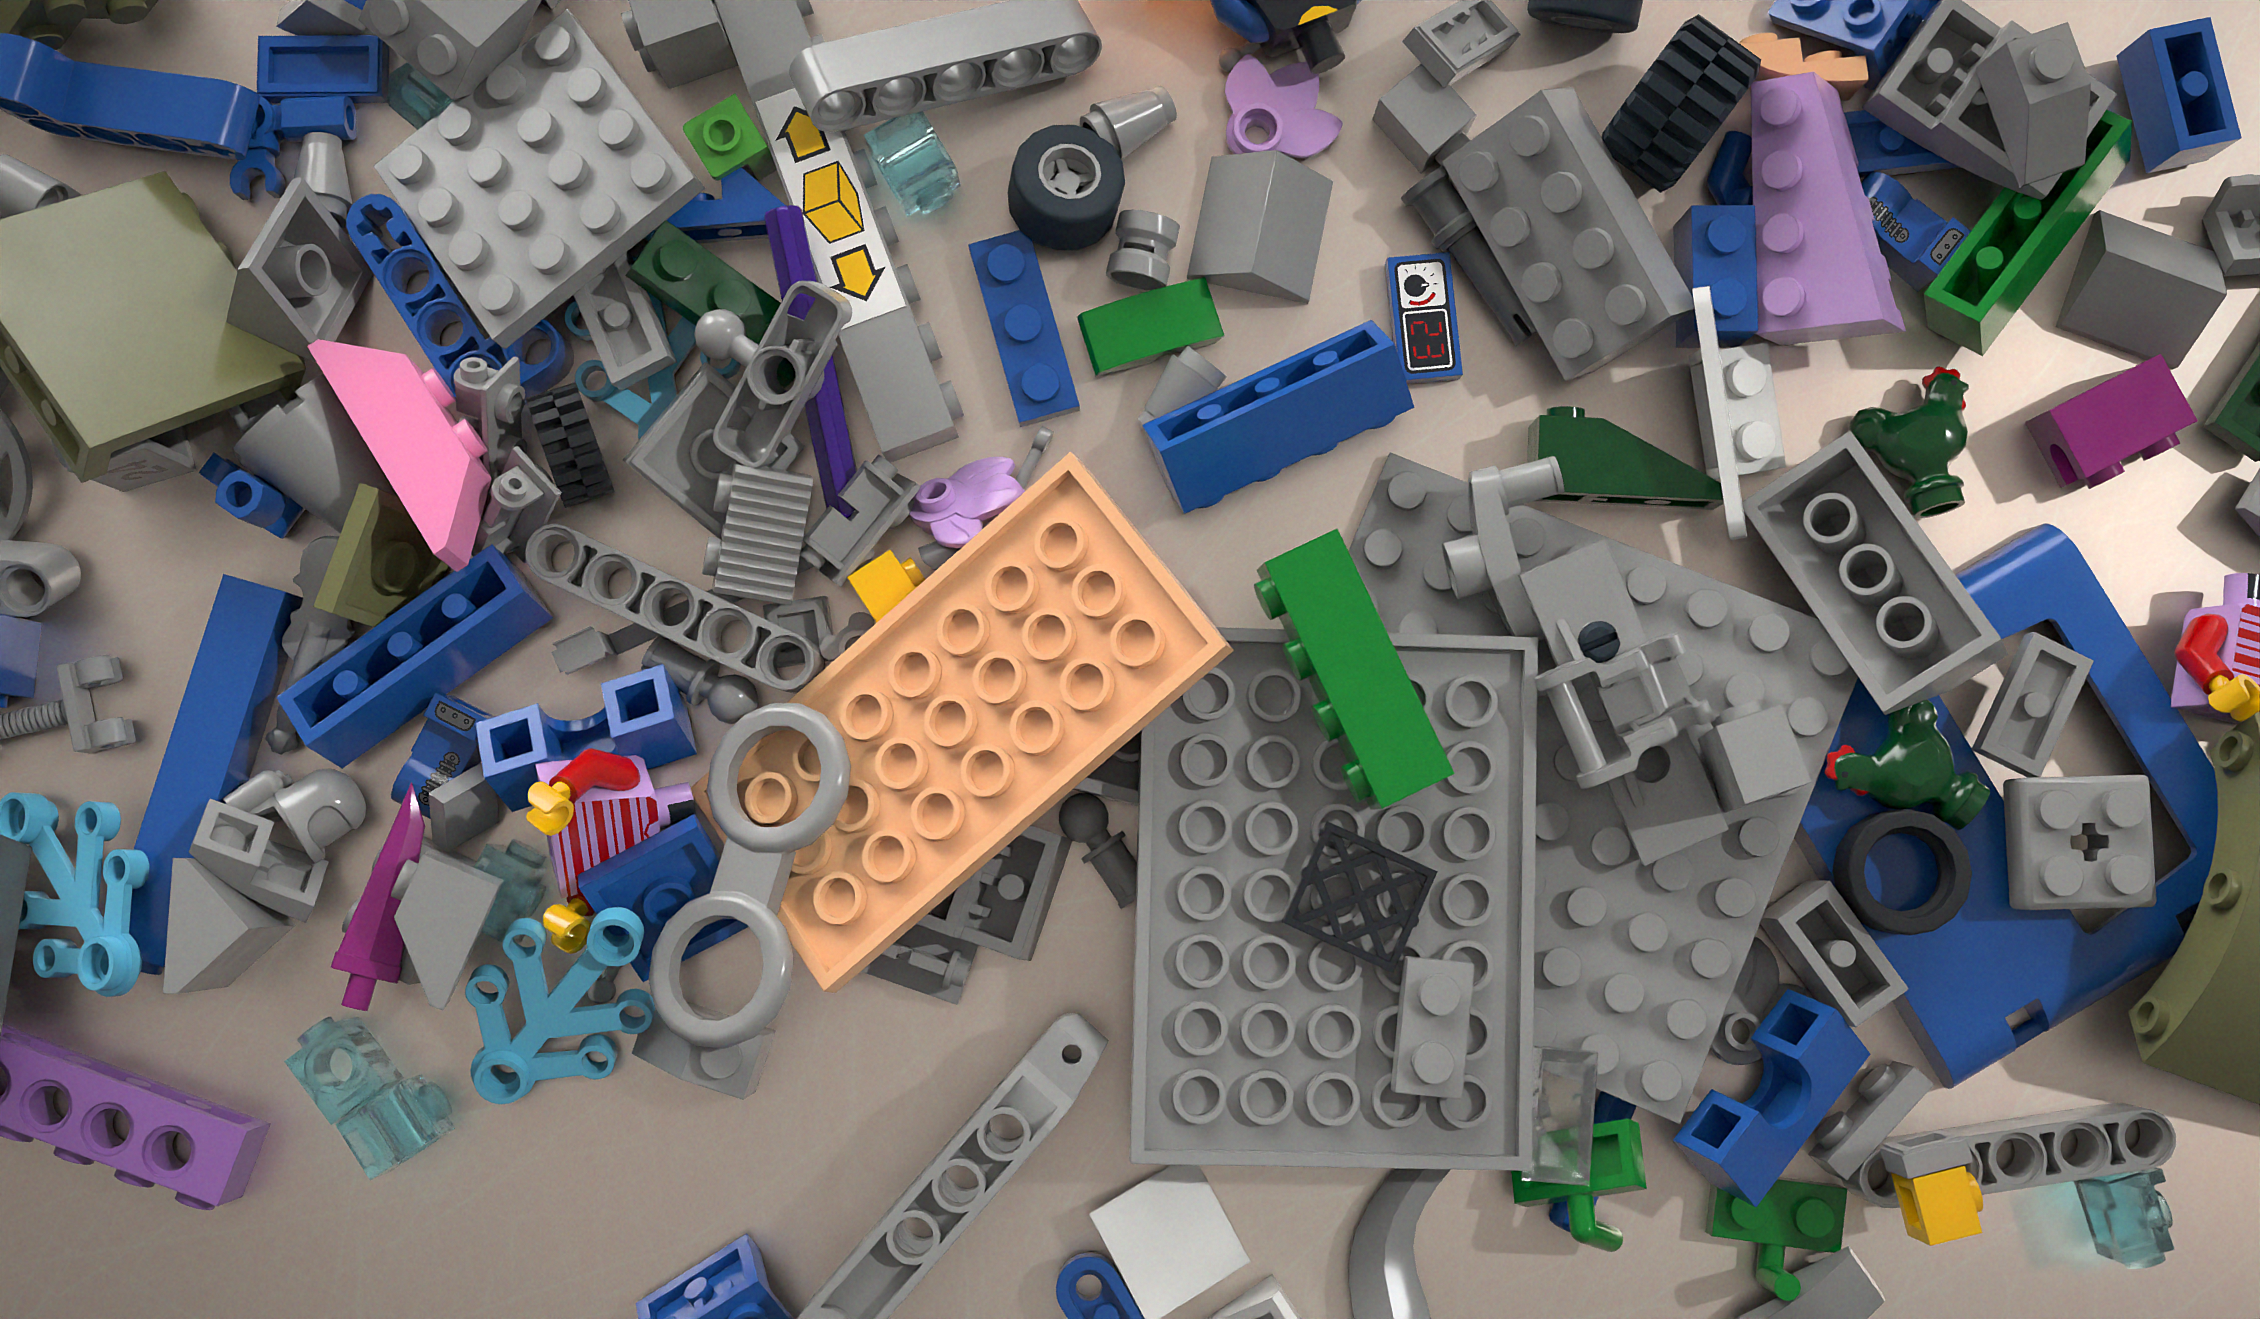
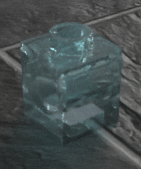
M923 111L890 119L864 134L871 157L907 217L918 210L923 214H927L941 208L953 198V190L961 186L955 164Z
M330 1016L321 1020L297 1039L303 1048L284 1061L331 1125L353 1118L404 1078L359 1017L335 1022ZM337 1048L343 1049L352 1061V1072L346 1081L338 1079L331 1070V1056Z
M422 1075L402 1080L335 1124L369 1180L391 1172L456 1129L448 1117L452 1114V1107L447 1096L435 1082L429 1081L427 1083Z

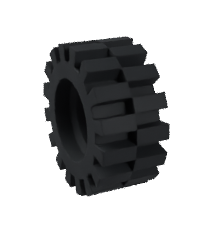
M576 382L527 397V405L556 487L562 492L560 497L564 507L567 508L615 492Z

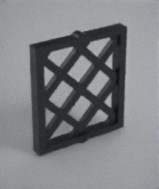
M1326 821L1307 866L1303 867L1300 872V882L1282 923L1394 973L1411 931L1419 923L1418 915L1438 871ZM1343 839L1372 852L1350 860ZM1334 841L1342 863L1319 871L1317 862L1325 844ZM1385 858L1413 870V872L1393 879ZM1376 860L1384 883L1362 891L1354 868ZM1345 872L1353 895L1331 903L1323 880ZM1418 879L1421 888L1412 908L1404 910L1396 888ZM1315 883L1323 906L1300 914L1298 905L1307 886ZM1388 891L1396 914L1374 922L1366 899ZM1357 903L1365 926L1343 934L1335 911ZM1327 915L1334 936L1305 924V922ZM1399 922L1402 928L1393 951L1386 953L1378 930ZM1369 934L1377 956L1347 942Z

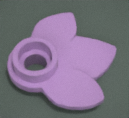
M1246 54L1240 59L1229 73L1225 86V96L1232 111L1226 127V141L1233 154L1278 150L1287 156L1308 158L1327 148L1337 138L1343 123L1333 114L1315 109L1319 92V74L1311 73L1307 62H1299L1282 67L1269 75L1265 67L1252 55ZM1251 127H1261L1266 131L1268 139L1263 143L1255 144L1247 139L1245 132Z
M988 457L963 466L948 479L935 478L926 481L912 498L914 505L909 513L911 520L917 526L922 527L925 533L934 536L938 544L949 548H962L983 529L982 521L1003 512L1025 492L1021 485L1010 476L1015 468L1014 461L1006 457Z

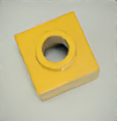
M891 549L847 577L876 623L926 580L911 557L900 564Z
M1960 1165L1910 1179L1891 1172L1908 1236L1932 1246L1983 1233L1977 1212L1983 1210L1981 1190L1975 1177L1970 1172H1966L1965 1166Z

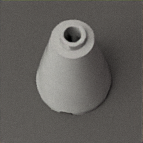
M321 374L295 391L299 396L298 398L288 403L282 409L276 405L266 413L235 444L233 448L235 452L232 454L239 460L242 466L341 534L359 483L378 488L395 496L398 495L324 374Z

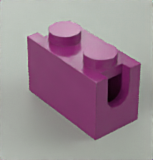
M2159 354L2026 421L2025 424L2060 488L2083 479L2088 489H2091L2124 473L2125 469L2120 460L2139 452L2143 461L2177 446L2180 444V441L2175 432L2198 420L2163 356Z

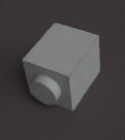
M1421 63L1379 99L1372 120L1422 174L1436 161L1443 166L1441 161L1471 141L1466 135L1477 115L1450 85L1443 88Z

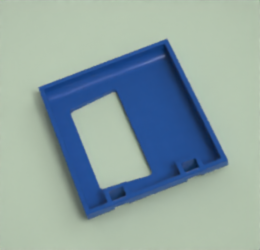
M2048 523L2036 526L1955 575L2001 639L2041 621L2048 620L2053 624L2067 648L2094 661L2086 677L2087 681L2191 849V854L2185 861L2156 882L2157 901L2153 907L2121 908L2090 933H2085L2070 909L2025 910L2012 908L2009 898L2004 801L1974 751L1971 750V746L1941 697L1938 695L1928 699L1934 705L1938 714L1935 726L1951 747L1954 772L1957 775L1966 771L1973 772L1978 775V781L1990 789L1989 797L1977 816L1963 829L1955 830L1967 848L1972 870L1968 898L1952 920L1932 932L1910 936L1873 930L1863 923L1861 924L1909 988L1892 1002L1943 1087L1947 1089L1954 1088L2014 1052L2016 1048L2041 1033L2049 1031L2174 956L2190 927V924L2181 928L2175 916L2189 907L2193 914H2196L2203 895L2204 883L2209 875L2213 859L2218 821V791L2214 767L2178 709L2171 707L2169 694L2077 546L2063 531ZM1859 677L1828 753L1838 751L1842 745H1848L1856 753L1873 755L1887 738L1888 714L1885 715ZM1825 759L1794 839L1819 881H1830L1835 887L1832 869L1836 848L1849 828L1870 814L1898 809L1884 807L1867 794L1858 796L1850 789L1844 791L1836 790L1835 781L1829 779L1825 774V768L1828 766L1827 759ZM1925 802L1907 809L1932 814L1934 806L1931 803ZM1898 833L1887 835L1873 845L1867 854L1864 874L1867 888L1876 901L1888 909L1907 911L1916 909L1929 900L1935 891L1938 870L1935 856L1926 843L1916 836ZM2024 1007L2031 1019L2011 1030L2005 1017Z

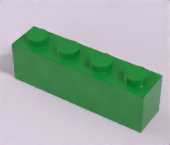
M2106 110L2087 137L2085 164L2079 168L2062 173L2048 195L2042 200L2006 187L2003 188L1925 291L1924 301L1928 329L1983 357L2130 162L2132 120Z
M1334 529L1264 562L1256 570L1261 581L1254 584L1255 593L1266 616L1270 620L1279 617L1290 642L1283 644L1286 659L1299 681L1306 678L1309 679L1319 700L1318 703L1311 706L1313 715L1326 740L1330 742L1337 738L1348 761L1347 764L1340 767L1341 773L1356 802L1359 803L1366 800L1371 810L1383 809L1454 775L1453 768L1338 529Z

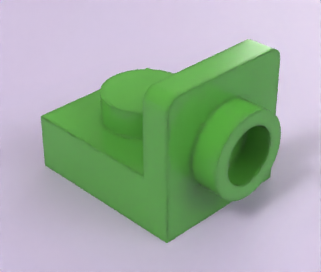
M736 94L731 95L683 125L685 135L714 180H721L748 164L758 181L777 170L767 144Z

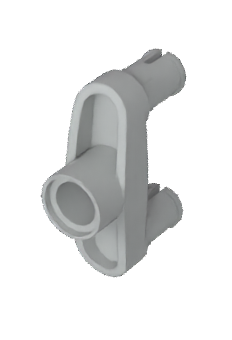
M1555 456L1503 470H1498L1493 465L1469 472L1468 502L1472 535L1442 543L1447 573L1456 598L1461 599L1488 591L1508 634L1514 637H1538V641L1543 640L1544 635L1518 576L1522 574L1506 515H1509V508L1564 492L1562 474Z

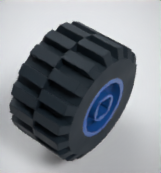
M1699 14L1685 21L1603 131L1601 138L1613 159L1660 193L1673 187L1759 74L1762 59Z

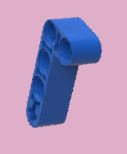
M0 33V110L27 124L49 133L76 139L232 160L246 159L260 101V95L253 90L236 83L215 78L74 61L43 43L18 35Z
M369 194L359 198L351 206L347 214L346 227L352 241L435 370L452 391L455 399L454 373L460 368L461 361L466 358H481L486 361L487 367L498 371L513 356L519 358L520 386L525 390V404L527 403V397L547 391L561 382L570 373L574 364L572 347L544 319L506 349L492 340L406 212L392 198L382 194ZM384 223H386L387 230L393 239L401 246L400 248L392 250L381 240L383 232L380 227ZM429 270L427 285L420 292L408 294L407 283L410 277L418 271ZM462 321L463 332L460 339L452 345L441 346L440 335L442 330L449 323ZM550 339L551 351L548 357L538 364H527L526 353L529 346L537 340Z

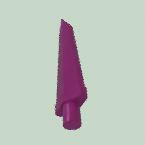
M412 782L340 947L335 952L331 968L351 973L341 1003L345 1007L368 1011L377 980L397 984L400 977L405 943L394 916L401 900L391 897V893L406 861L409 859L419 863L425 830L424 820Z

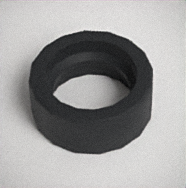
M1910 809L1870 814L1851 826L1836 848L1832 869L1836 890L1861 923L1873 930L1909 936L1935 931L1952 920L1968 898L1972 877L1967 848L1955 830L1932 814ZM1903 833L1916 836L1928 845L1935 856L1938 870L1935 891L1926 903L1916 909L1907 911L1888 909L1876 901L1867 888L1864 874L1867 854L1876 842L1887 835Z

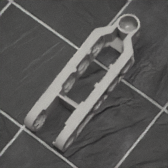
M1066 1013L1057 1018L815 1292L797 1319H888L1055 1128L1077 1099L1109 1040L1078 1013ZM1067 1045L1078 1046L1081 1050V1055L1076 1059L1066 1057L1063 1049ZM1000 1114L1011 1115L1021 1123L1024 1133L1013 1139L1002 1138L993 1130L991 1118ZM957 1165L969 1168L977 1176L979 1184L970 1188L956 1185L949 1177L948 1168ZM914 1217L924 1220L931 1227L933 1235L921 1237L913 1234L908 1229L905 1219Z

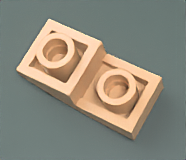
M1760 33L1748 36L1739 42V44L1762 59L1759 74L1754 82L1814 71L1838 90L1841 101L1850 100L1869 80L1865 56L1843 58L1840 51H1824L1808 56L1803 62L1800 38L1778 40L1777 35L1774 33Z

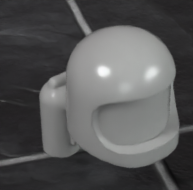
M318 769L292 784L291 776L285 775L280 770L275 772L265 770L223 798L229 806L271 820L274 823L283 820L315 863L326 857L325 847L352 829L356 830L362 824L366 815L364 796L357 784L348 775L335 769Z

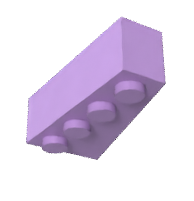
M1814 71L1753 82L1751 84L1752 182L1756 219L1758 332L1755 334L1776 344L1788 345L1906 332L1901 312L1896 308L1889 281L1892 280L1885 256L1880 252L1872 224L1874 216L1869 198L1864 195L1857 171L1859 164L1838 90Z

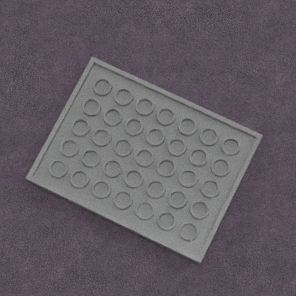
M1216 627L1234 651L1140 731L1130 1163L1532 1171L1537 685L1534 678L1538 675V637L1388 633L1455 774L1383 809L1371 810L1366 800L1359 803L1356 802L1345 783L1340 767L1347 764L1348 761L1337 738L1328 742L1315 720L1311 706L1318 703L1319 700L1309 679L1306 678L1299 681L1286 659L1283 644L1290 642L1285 629ZM1326 821L1438 871L1418 915L1419 923L1412 929L1394 973L1282 923L1300 882V872L1303 867L1307 866ZM1343 839L1350 860L1372 852ZM1334 841L1325 844L1317 862L1319 871L1342 863ZM1385 858L1393 879L1413 872V870ZM1376 860L1354 868L1362 891L1384 883ZM1345 872L1323 880L1331 903L1353 895ZM1418 879L1396 888L1404 910L1412 908L1421 888ZM1315 883L1307 886L1298 905L1300 914L1323 906ZM1388 891L1366 899L1374 922L1396 914ZM1357 903L1335 911L1343 934L1365 926ZM1327 915L1305 922V924L1334 936ZM1399 922L1378 930L1386 953L1393 951L1402 928ZM1369 934L1347 942L1377 956ZM1403 956L1475 964L1462 1099L1402 1094L1391 1090Z

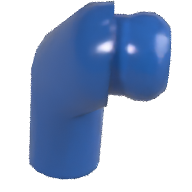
M1727 131L1707 178L1708 188L1717 205H1753V186H1750L1743 174L1752 152V137L1739 131Z

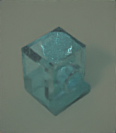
M515 839L511 840L508 847L504 844H486L473 868L504 880L481 932L503 943L511 923L520 918H530L546 891V886L540 883L548 869L542 866L547 858L545 854ZM517 935L514 939L517 943L522 942L525 935Z
M2156 1167L2074 1181L2097 1254L2122 1263L2128 1269H2142L2163 1263L2166 1260L2164 1253L2175 1250L2168 1230L2173 1225L2172 1214L2165 1198L2154 1187V1185L2166 1182L2161 1168Z

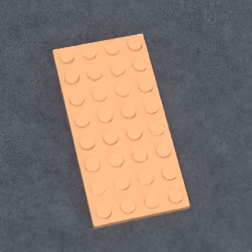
M1069 452L787 702L801 703L824 714L844 738L851 764L848 796L834 824L813 844L795 851L794 862L778 915H776L787 929L791 944L824 992L836 993L1234 651L1091 472L1072 452ZM780 730L763 737L747 752L739 768L737 793L740 806L752 823L760 827H779L797 819L810 806L819 788L821 764L816 747L804 733ZM708 772L691 787L693 799L725 845L727 835L713 818L707 793Z

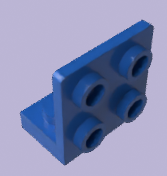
M1776 0L1768 13L1772 23L1853 50L1855 56H1865L1869 80L1864 84V87L1874 90L1927 13L1940 0Z
M748 1234L743 1235L636 1303L638 1319H794L770 1290L761 1250Z

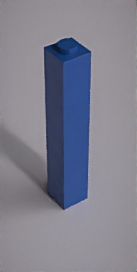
M226 574L222 576L133 849L144 852L149 861V875L145 884L138 889H132L129 934L136 941L142 955V973L161 975L165 967L173 858H194L189 853V849L209 799L226 804L223 798L249 781L289 657L282 646V637L291 624V613L295 609H300L303 597Z

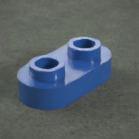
M1081 1253L1069 1259L1061 1268L1057 1278L1056 1296L1061 1309L1068 1319H1145L1121 1274L1108 1258L1097 1253ZM1084 1275H1094L1100 1280L1102 1287L1096 1295L1085 1296L1078 1291L1077 1281Z

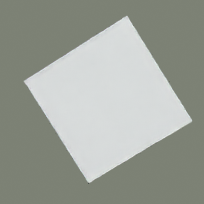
M1170 1165L1089 1214L1145 1319H1160L1251 1262L1199 1165Z

